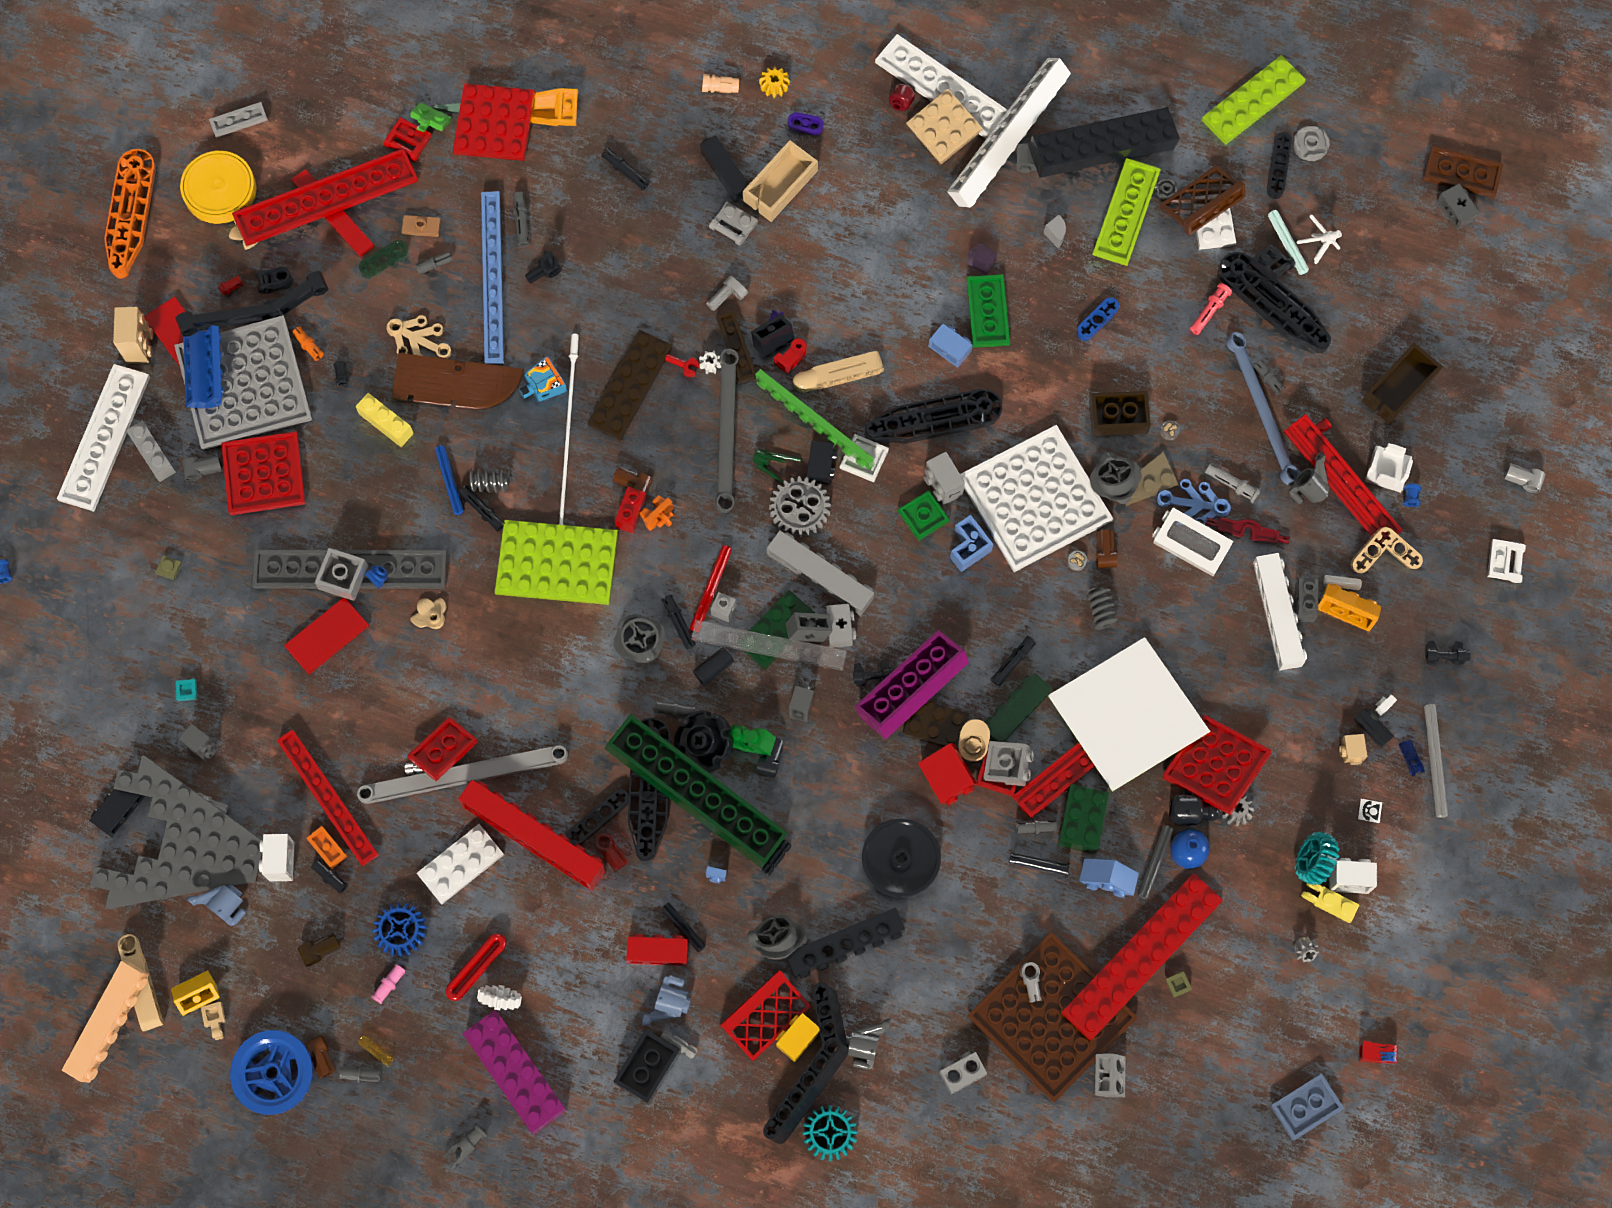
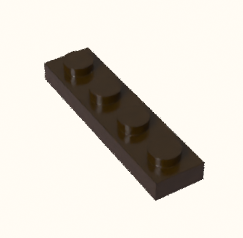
M734 310L717 315L716 320L726 348L735 350L739 357L736 364V376L739 384L756 379V371ZM730 354V359L733 364L735 362V358L732 354Z

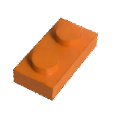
M323 826L306 838L331 869L347 857Z

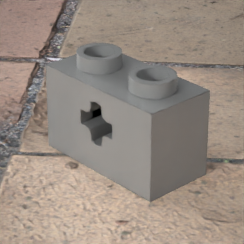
M849 604L826 606V614H830L833 630L828 636L829 648L852 646L853 640H856L855 628H851V621H854V611L850 610ZM839 623H842L844 628L840 629Z

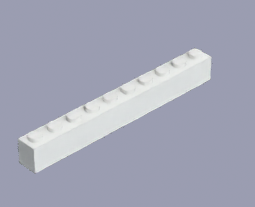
M1060 58L1046 59L948 189V194L959 207L970 208L976 203V199L986 189L991 179L996 176L1000 167L1006 163L1007 158L1016 149L1017 144L1026 136L1027 131L1035 124L1039 115L1046 109L1051 99L1056 96L1060 87L1065 84L1066 79L1071 73Z

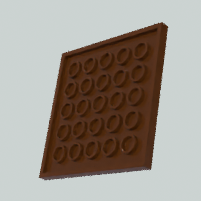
M1052 932L967 1015L1052 1103L1096 1061V1054H1103L1138 1018L1124 1005L1091 1041L1067 1020L1061 1012L1096 975ZM1033 962L1040 969V982H1038L1042 998L1040 1001L1035 999V1002H1029L1027 986L1024 985L1023 978L1019 973L1023 963ZM1031 965L1025 968V975L1027 977L1034 975V968Z

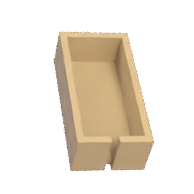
M789 140L744 189L743 201L755 210L759 208V213L772 222L817 173L818 161Z

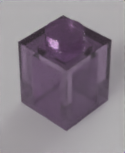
M978 243L976 248L972 247L968 253V264L987 275L996 263L998 253Z

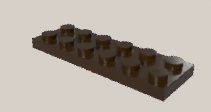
M639 329L588 420V426L621 441L661 370L667 354L672 350V344Z

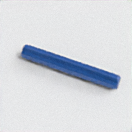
M444 445L435 447V452L454 515H461L464 513L446 449Z

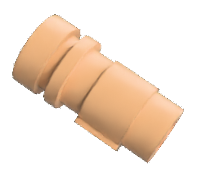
M703 74L702 92L738 93L739 78L715 77L713 74L712 76Z

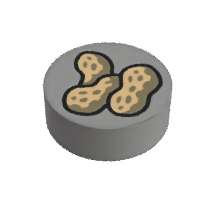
M1073 551L1068 557V566L1075 571L1082 570L1087 563L1086 555L1081 551Z

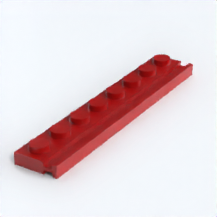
M1306 414L1284 430L1286 436L1313 468H1315L1316 455L1321 451L1325 454L1324 465L1330 489L1370 537L1381 527L1390 528L1396 534L1403 531ZM1381 532L1382 538L1379 541L1375 539L1374 542L1380 544L1383 539L1388 540V532Z
M1077 743L1014 794L1012 798L1027 816L1032 819L1064 793L1071 784H1075L1091 771L1095 765L1081 744Z

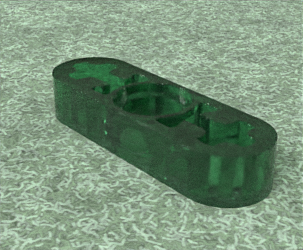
M396 240L362 260L359 264L362 276L371 278L406 257L408 254L406 243L402 240ZM400 247L403 251L399 252L396 248ZM387 255L389 259L387 262L381 263L379 262V257ZM368 265V267H371V270L368 271L365 269V266Z

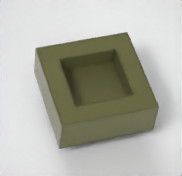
M163 555L156 574L175 581L182 562Z
M1184 971L1165 979L1173 998L1192 990Z

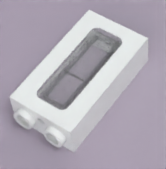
M1172 508L1171 512L1167 510L1162 518L1164 524L1161 528L1157 527L1152 536L1155 538L1153 543L1207 574L1214 576L1233 541L1175 508Z

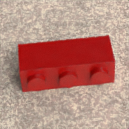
M632 934V937L627 939V964L687 966L688 939H684V936L674 935L672 938H664V935H652V938L644 937V934Z

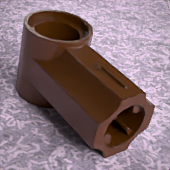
M619 466L614 473L612 481L625 488L631 487L647 494L653 479L644 473L636 474Z
M1097 531V568H1116L1117 551L1114 548L1113 531Z
M322 1035L304 1043L311 1054V1060L320 1079L336 1072L328 1053V1046Z

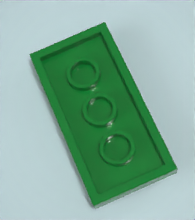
M1004 275L967 277L972 348L1009 346L1010 337Z

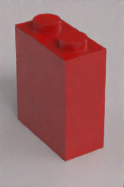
M950 743L918 763L941 804L952 805L958 801L957 797L962 794H970L975 790L974 787L978 785L955 744Z

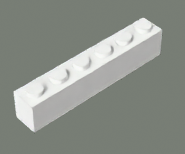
M1279 553L1257 556L1253 565L1279 671L1302 667L1307 659L1305 649H1302L1301 631H1298L1296 626L1298 618L1297 614L1293 613V598L1291 594L1289 595L1287 589L1289 581L1287 576L1284 577L1283 573L1284 561L1280 559Z

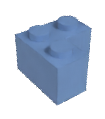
M971 515L955 525L954 533L962 543L951 550L950 558L962 572L992 552L993 543Z
M1085 858L1079 881L1086 884L1088 889L1098 890V888L1114 892V896L1125 898V895L1134 896L1139 873L1116 860Z

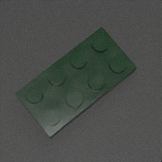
M788 590L737 642V646L762 669L766 670L793 642L788 640L785 623L794 612H815L793 592Z

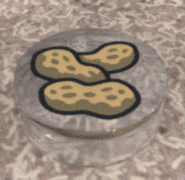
M1169 420L1162 424L1160 433L1164 439L1174 440L1179 435L1180 427L1175 421Z

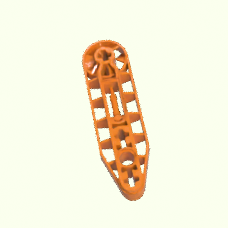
M131 149L125 152L119 159L104 237L109 269L115 277L120 279L129 275L130 269L143 246L156 174V164L151 154L142 149ZM151 159L152 164L146 167L143 161ZM119 185L122 186L121 196H117ZM144 188H148L147 198H143ZM116 202H119L118 212H114ZM141 205H145L144 215H140ZM113 219H116L115 229H111ZM139 221H142L141 232L137 231ZM110 235L113 236L112 246H109L108 243ZM139 238V242L134 249L135 239Z

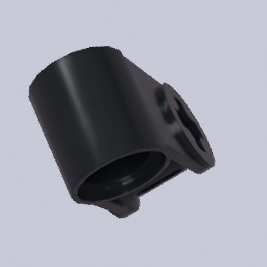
M286 267L261 270L256 273V278L259 281L258 291L261 294L288 289L294 283V279ZM287 276L285 279L280 280L281 277Z

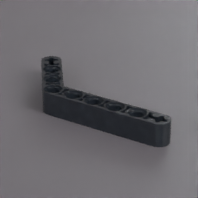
M823 982L817 983L812 990L822 1047L763 1129L764 1136L777 1144H782L789 1138L846 1059L849 1052L837 992Z

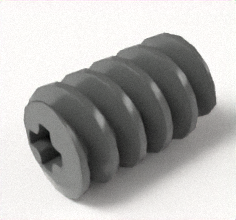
M470 468L469 483L472 492H476L477 488H479L480 492H484L485 487L489 493H491L493 488L495 493H498L500 488L503 493L507 492L510 480L509 469L505 475L502 469H500L499 474H496L495 469H492L491 474L488 473L487 469L481 474L480 468H478L476 474H474L472 468Z
M1097 587L1087 591V594H1089L1088 600L1092 602L1090 608L1094 609L1091 613L1092 616H1095L1093 622L1096 623L1095 629L1097 630L1109 628L1114 622L1118 621V618L1111 617L1116 614V611L1110 610V608L1114 607V603H1108L1113 597L1106 595L1111 592V589H1105L1104 587Z

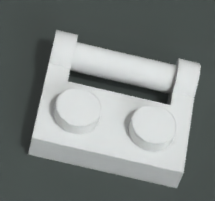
M1492 539L1487 577L1521 583L1523 577L1521 575L1522 558L1526 545ZM1511 550L1515 552L1513 573H1509Z

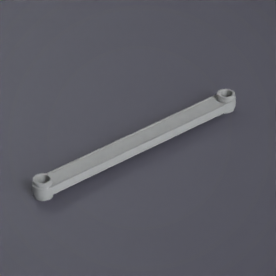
M556 745L451 767L437 781L433 780L426 773L368 784L358 789L357 797L362 803L371 804L467 784L471 780L476 782L478 780L481 781L565 763L568 759V751L564 746ZM557 751L564 752V756L562 758L554 757ZM365 791H371V795L368 798H362V794Z

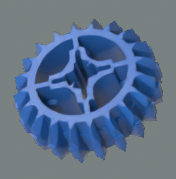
M397 902L394 909V906L390 904L389 911L385 908L382 909L383 916L377 914L380 922H373L378 927L372 930L374 934H378L374 937V940L380 941L377 946L379 948L384 947L383 951L385 953L391 949V956H394L396 951H398V955L402 957L404 950L407 955H410L409 949L411 947L414 951H417L418 949L415 944H423L419 938L426 937V934L421 932L427 930L426 925H421L426 920L425 918H420L422 915L420 911L415 913V906L409 909V904L405 903L402 908L401 903ZM401 914L410 916L402 921L394 918V916ZM389 921L391 923V930L385 937L384 929ZM415 922V932L412 938H410L408 930L412 927L411 924ZM394 923H396L403 929V933L405 934V936H403L402 933L397 931V927L394 925ZM397 938H402L406 941V943L400 945L389 942Z

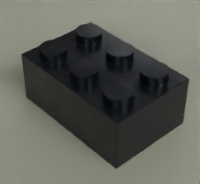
M645 1029L613 1083L647 1105H650L681 1052L678 1048Z

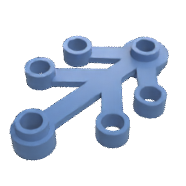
M1183 479L1179 484V488L1181 491L1187 492L1192 499L1173 497L1172 493L1167 490L1161 491L1157 497V502L1162 507H1167L1170 504L1191 507L1184 513L1189 517H1193L1203 509L1211 510L1203 517L1195 519L1196 521H1201L1203 525L1207 522V517L1211 519L1216 516L1225 517L1231 509L1229 502L1225 499H1218L1207 482H1201L1198 491L1200 494L1206 495L1211 502H1205L1191 486V481L1188 479ZM1182 483H1187L1189 487H1183ZM1201 486H1206L1207 490H1202ZM1161 498H1166L1168 501L1162 502ZM1222 506L1224 510L1219 511L1217 507ZM1175 521V524H1176L1178 527H1183V526H1184V524H1182V523H1180V522H1178V521Z

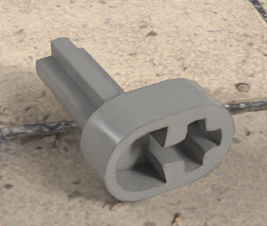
M729 276L723 282L724 286L706 305L715 311L732 293L742 300L748 294V291L734 277Z

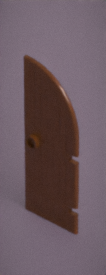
M398 353L391 399L408 401V396L413 395V402L451 406V400L457 401L456 407L485 409L503 402L516 390L522 379L524 369Z

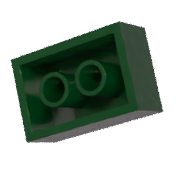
M1073 784L1070 785L1057 846L1094 854L1097 853L1109 792Z

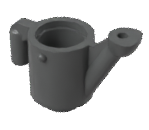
M1322 451L1315 457V468H1307L1300 472L1294 481V485L1289 488V495L1298 504H1301L1304 500L1297 493L1298 491L1312 503L1325 500L1329 494L1330 486L1324 465L1325 454Z
M891 1018L884 1019L879 1024L856 1030L853 1029L852 1034H846L849 1049L848 1056L867 1059V1061L854 1059L853 1067L865 1070L873 1068L879 1035L889 1029Z

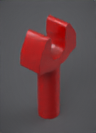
M667 354L665 361L683 368L684 376L687 377L696 376L695 371L689 369L690 366L700 368L699 362L693 357L684 361Z

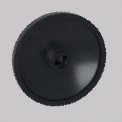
M892 819L878 825L868 835L863 846L862 867L866 878L875 889L891 897L908 898L922 893L934 882L940 869L941 852L936 838L925 826L913 820Z

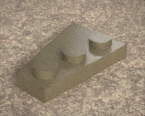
M1164 451L1141 469V481L1130 501L1125 506L1155 496L1163 490L1168 491L1178 487L1177 480Z

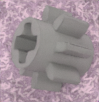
M1309 937L1300 938L1293 946L1295 950L1294 955L1297 960L1301 958L1303 962H1310L1319 953L1317 950L1318 945L1315 940L1310 941Z

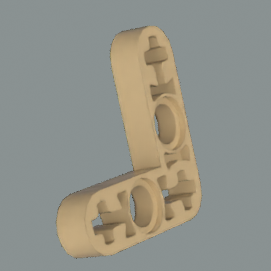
M1381 527L1354 556L1350 566L1356 573H1365L1385 549L1410 569L1419 568L1423 563V558L1392 529ZM1381 532H1388V540L1383 539L1380 544L1374 542L1375 539L1379 541L1382 538ZM1400 542L1403 544L1404 550L1398 554L1395 552L1394 546ZM1370 545L1377 547V553L1373 556L1369 555L1367 551ZM1406 554H1408L1411 557L1416 556L1417 558L1415 560L1417 563L1410 565L1411 560L1406 556L1404 557V559L1402 557ZM1365 557L1371 559L1370 561L1365 560L1362 563L1363 569L1356 568L1358 566L1356 564L1357 561H1362Z

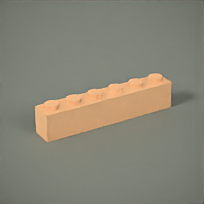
M120 962L62 1069L63 1072L80 1082L90 1083L96 1077L98 1067L106 1059L110 1045L117 1039V1033L126 1022L128 1012L136 1004L140 990L145 987L149 973L129 962Z

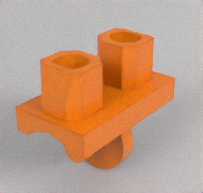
M658 495L652 502L656 507L654 511L651 512L648 508H644L640 512V516L649 531L653 530L656 526L661 528L664 524L668 527L672 525L669 520L674 516L672 511L675 508L672 505V500Z

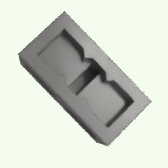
M970 1051L959 1056L960 1060L953 1064L950 1061L941 1066L943 1070L939 1074L950 1095L987 1075L976 1052L972 1054ZM966 1063H975L976 1071L969 1072L966 1069ZM951 1071L957 1072L959 1079L957 1081L949 1080L948 1073Z
M1096 1054L1095 1095L1102 1097H1125L1126 1056Z

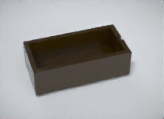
M1413 343L1370 388L1362 402L1372 411L1378 410L1377 415L1391 425L1433 381L1443 366L1417 344Z

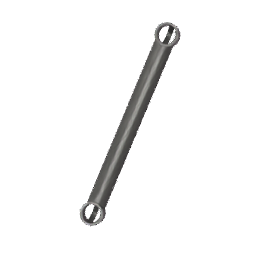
M725 349L719 356L721 388L718 492L715 508L720 513L730 512L735 504L732 491L736 364L739 357L733 349ZM726 353V361L724 362L723 355ZM730 354L735 358L733 364H729ZM722 497V504L720 507L718 501ZM726 498L731 501L729 509H725Z

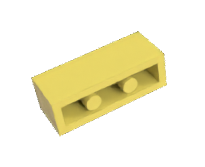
M367 393L356 405L360 416L400 447L414 434L408 423L371 394Z

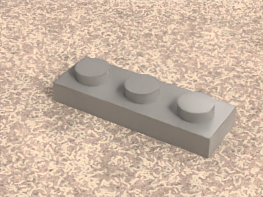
M259 102L211 118L209 121L217 138L268 121L262 103Z

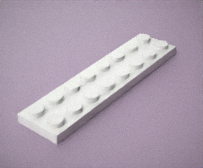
M898 34L875 59L876 64L931 102L945 90L949 89L983 128L979 135L985 139L988 138L1008 111Z
M113 364L57 497L59 501L95 511L126 437V430L131 425L149 382V374Z

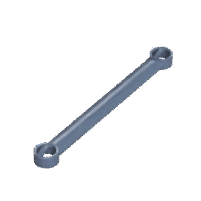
M1233 332L1226 339L1227 347L1236 356L1282 469L1280 478L1285 484L1294 485V481L1300 471L1291 462L1245 349L1247 344L1246 338L1239 332ZM1233 338L1238 341L1240 346L1235 344ZM1287 471L1293 475L1294 479L1289 477Z

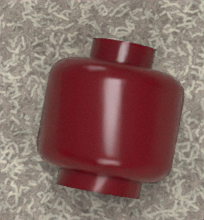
M899 84L891 92L889 103L897 111H906L913 103L915 93L909 85Z

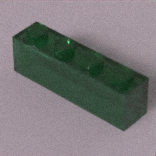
M1036 673L1031 677L1028 675L1021 683L1023 686L1019 690L1015 689L1008 696L1010 700L1006 704L1001 703L995 710L997 714L993 718L988 717L985 720L990 730L991 741L1005 742L1051 693L1052 687Z

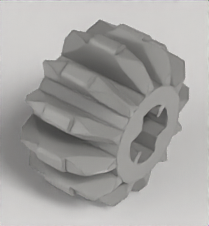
M1244 795L1237 806L1240 808L1238 813L1233 811L1231 815L1227 813L1222 815L1223 819L1229 818L1228 824L1234 821L1235 826H1239L1240 822L1245 825L1247 820L1252 819L1253 816L1250 813L1254 812V808L1249 806L1253 802L1251 800L1245 801L1247 795Z

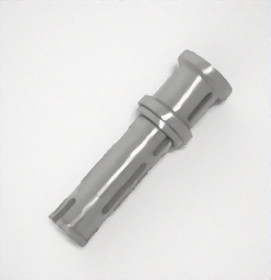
M1210 463L1205 471L1206 474L1234 489L1237 495L1241 494L1250 499L1251 503L1255 502L1261 492L1260 488L1257 489L1248 484L1247 480H1240L1213 463Z

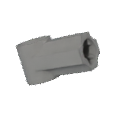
M1510 463L1504 479L1522 485L1528 492L1539 493L1546 474L1539 469H1526Z

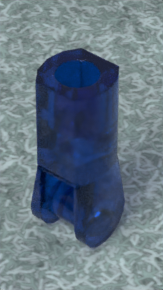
M1412 740L1400 743L1399 747L1410 775L1413 777L1418 772L1424 773V766L1418 757ZM1415 760L1417 765L1413 766L1411 761Z

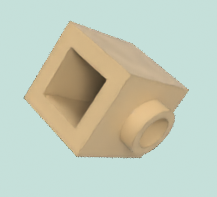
M1364 734L1345 735L1341 739L1339 752L1340 756L1344 759V763L1350 762V765H1358L1367 758Z

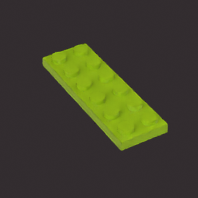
M1281 55L1205 114L1201 121L1227 145L1303 85L1306 79Z
M1126 158L1093 251L1094 256L1128 266L1161 171L1160 168Z

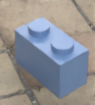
M942 324L929 339L928 347L958 368L971 353L973 344H971L967 337H961L957 334L953 327Z

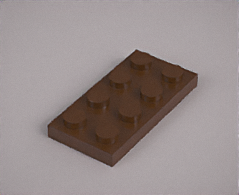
M1431 146L1423 181L1451 188L1460 184L1467 192L1495 198L1503 163Z

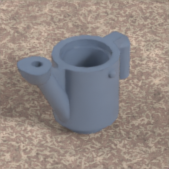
M223 884L200 895H191L185 898L193 906L204 904L230 926L237 925L246 914L240 908L233 917H230L243 902L240 898L243 893L232 884L228 887Z
M672 975L664 978L654 1011L644 1015L641 1026L649 1025L654 1021L681 1017L682 1013L687 1014L692 998L687 997V991L669 986L671 983L682 987L684 979Z

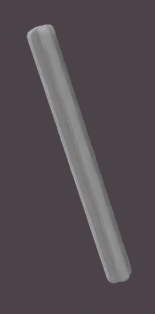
M1426 704L1424 710L1437 818H1444L1448 815L1436 705Z

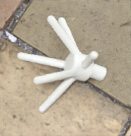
M1310 215L1311 220L1323 234L1313 233L1311 236L1314 238L1298 240L1297 244L1321 240L1323 245L1314 258V263L1317 264L1330 244H1333L1338 250L1340 249L1336 239L1340 238L1342 234L1340 230L1327 232L1317 219Z

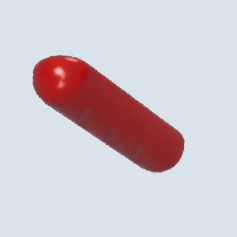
M495 933L489 936L447 985L445 993L450 1000L458 1001L462 999L505 949L507 942L502 934Z

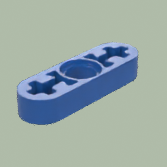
M1115 298L1105 299L1078 326V338L1082 341L1090 340L1117 314L1119 302ZM1114 305V308L1109 309L1105 314L1107 306ZM1099 315L1103 318V322L1095 323L1093 317ZM1089 325L1092 326L1088 333L1082 334V330H1086Z

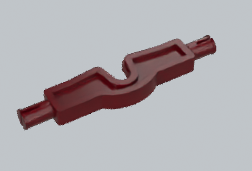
M1222 517L1218 520L1206 518L1207 522H1205V525L1216 527V531L1238 538L1243 536L1245 528H1249L1251 531L1250 540L1270 544H1276L1277 542L1289 544L1290 536L1280 535L1278 530L1262 527L1253 520L1243 519L1235 521Z

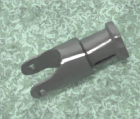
M475 1123L474 1127L465 1136L462 1135L444 1154V1158L450 1156L456 1149L461 1148L460 1157L452 1165V1167L458 1166L476 1148L475 1146L484 1137L488 1136L487 1133Z

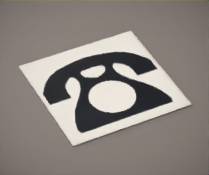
M1361 799L1358 819L1380 823L1382 802Z

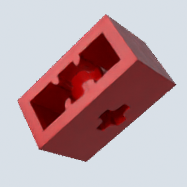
M627 487L615 518L616 528L634 534L640 519V512L647 501L646 492Z

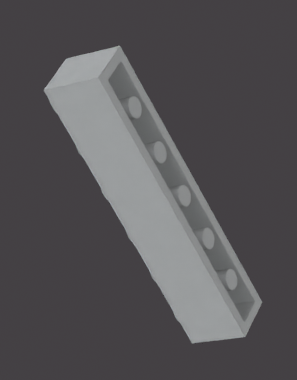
M779 531L767 547V554L841 604H849L850 610L862 616L874 599L873 589L866 584L862 585L857 582L856 577L842 572V569L835 563L830 564L827 562L826 558L820 553L815 554L810 551L809 546L805 543L795 541V538L790 533Z

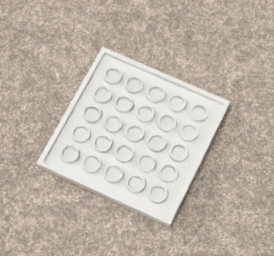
M1057 425L960 474L965 482V491L1013 572L1113 521V517L1101 497L1092 490L1090 479Z

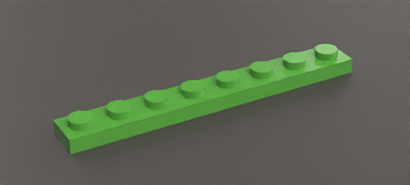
M760 369L755 374L756 383L761 389H767L775 400L784 402L785 407L789 411H795L803 422H809L813 425V429L817 433H823L827 436V440L830 443L841 447L842 452L846 456L855 458L856 463L860 467L872 469L875 465L872 456Z

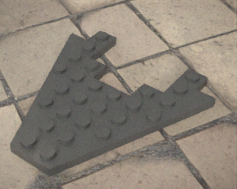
M142 755L138 773L118 769L113 789L152 797L148 817L165 820L167 824L158 859L139 855L134 874L98 866L94 867L90 886L109 890L105 909L212 890L223 884L228 887L230 884L238 885L257 881L259 861L262 860L263 852H260L261 838L147 756Z

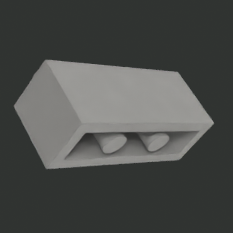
M143 421L126 430L159 482L176 473Z

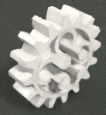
M486 985L478 990L477 999L483 1005L487 1004L488 1007H495L494 1009L500 1010V1008L514 1010V1008H519L522 996L517 991H511V988H504L505 986L499 985V987Z

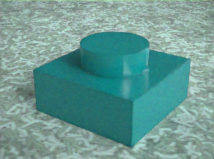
M195 679L176 681V700H197V681Z

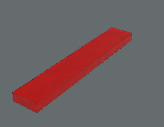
M306 169L291 179L297 188L316 181ZM343 210L324 217L360 258L375 247Z

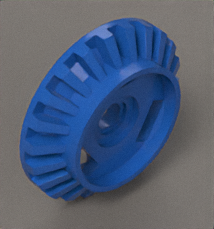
M278 1030L263 1031L248 1038L235 1053L230 1069L232 1089L237 1099L249 1110L265 1115L282 1114L296 1107L305 1098L306 1093L309 1092L314 1076V1065L306 1045L296 1036ZM269 1049L271 1053L255 1065L254 1060L264 1050ZM292 1059L296 1060L298 1066V1076L294 1080L291 1066ZM270 1067H275L277 1075L271 1079L268 1077L267 1071ZM258 1087L274 1092L273 1100L256 1092Z

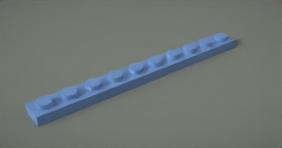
M500 191L481 192L485 364H504Z

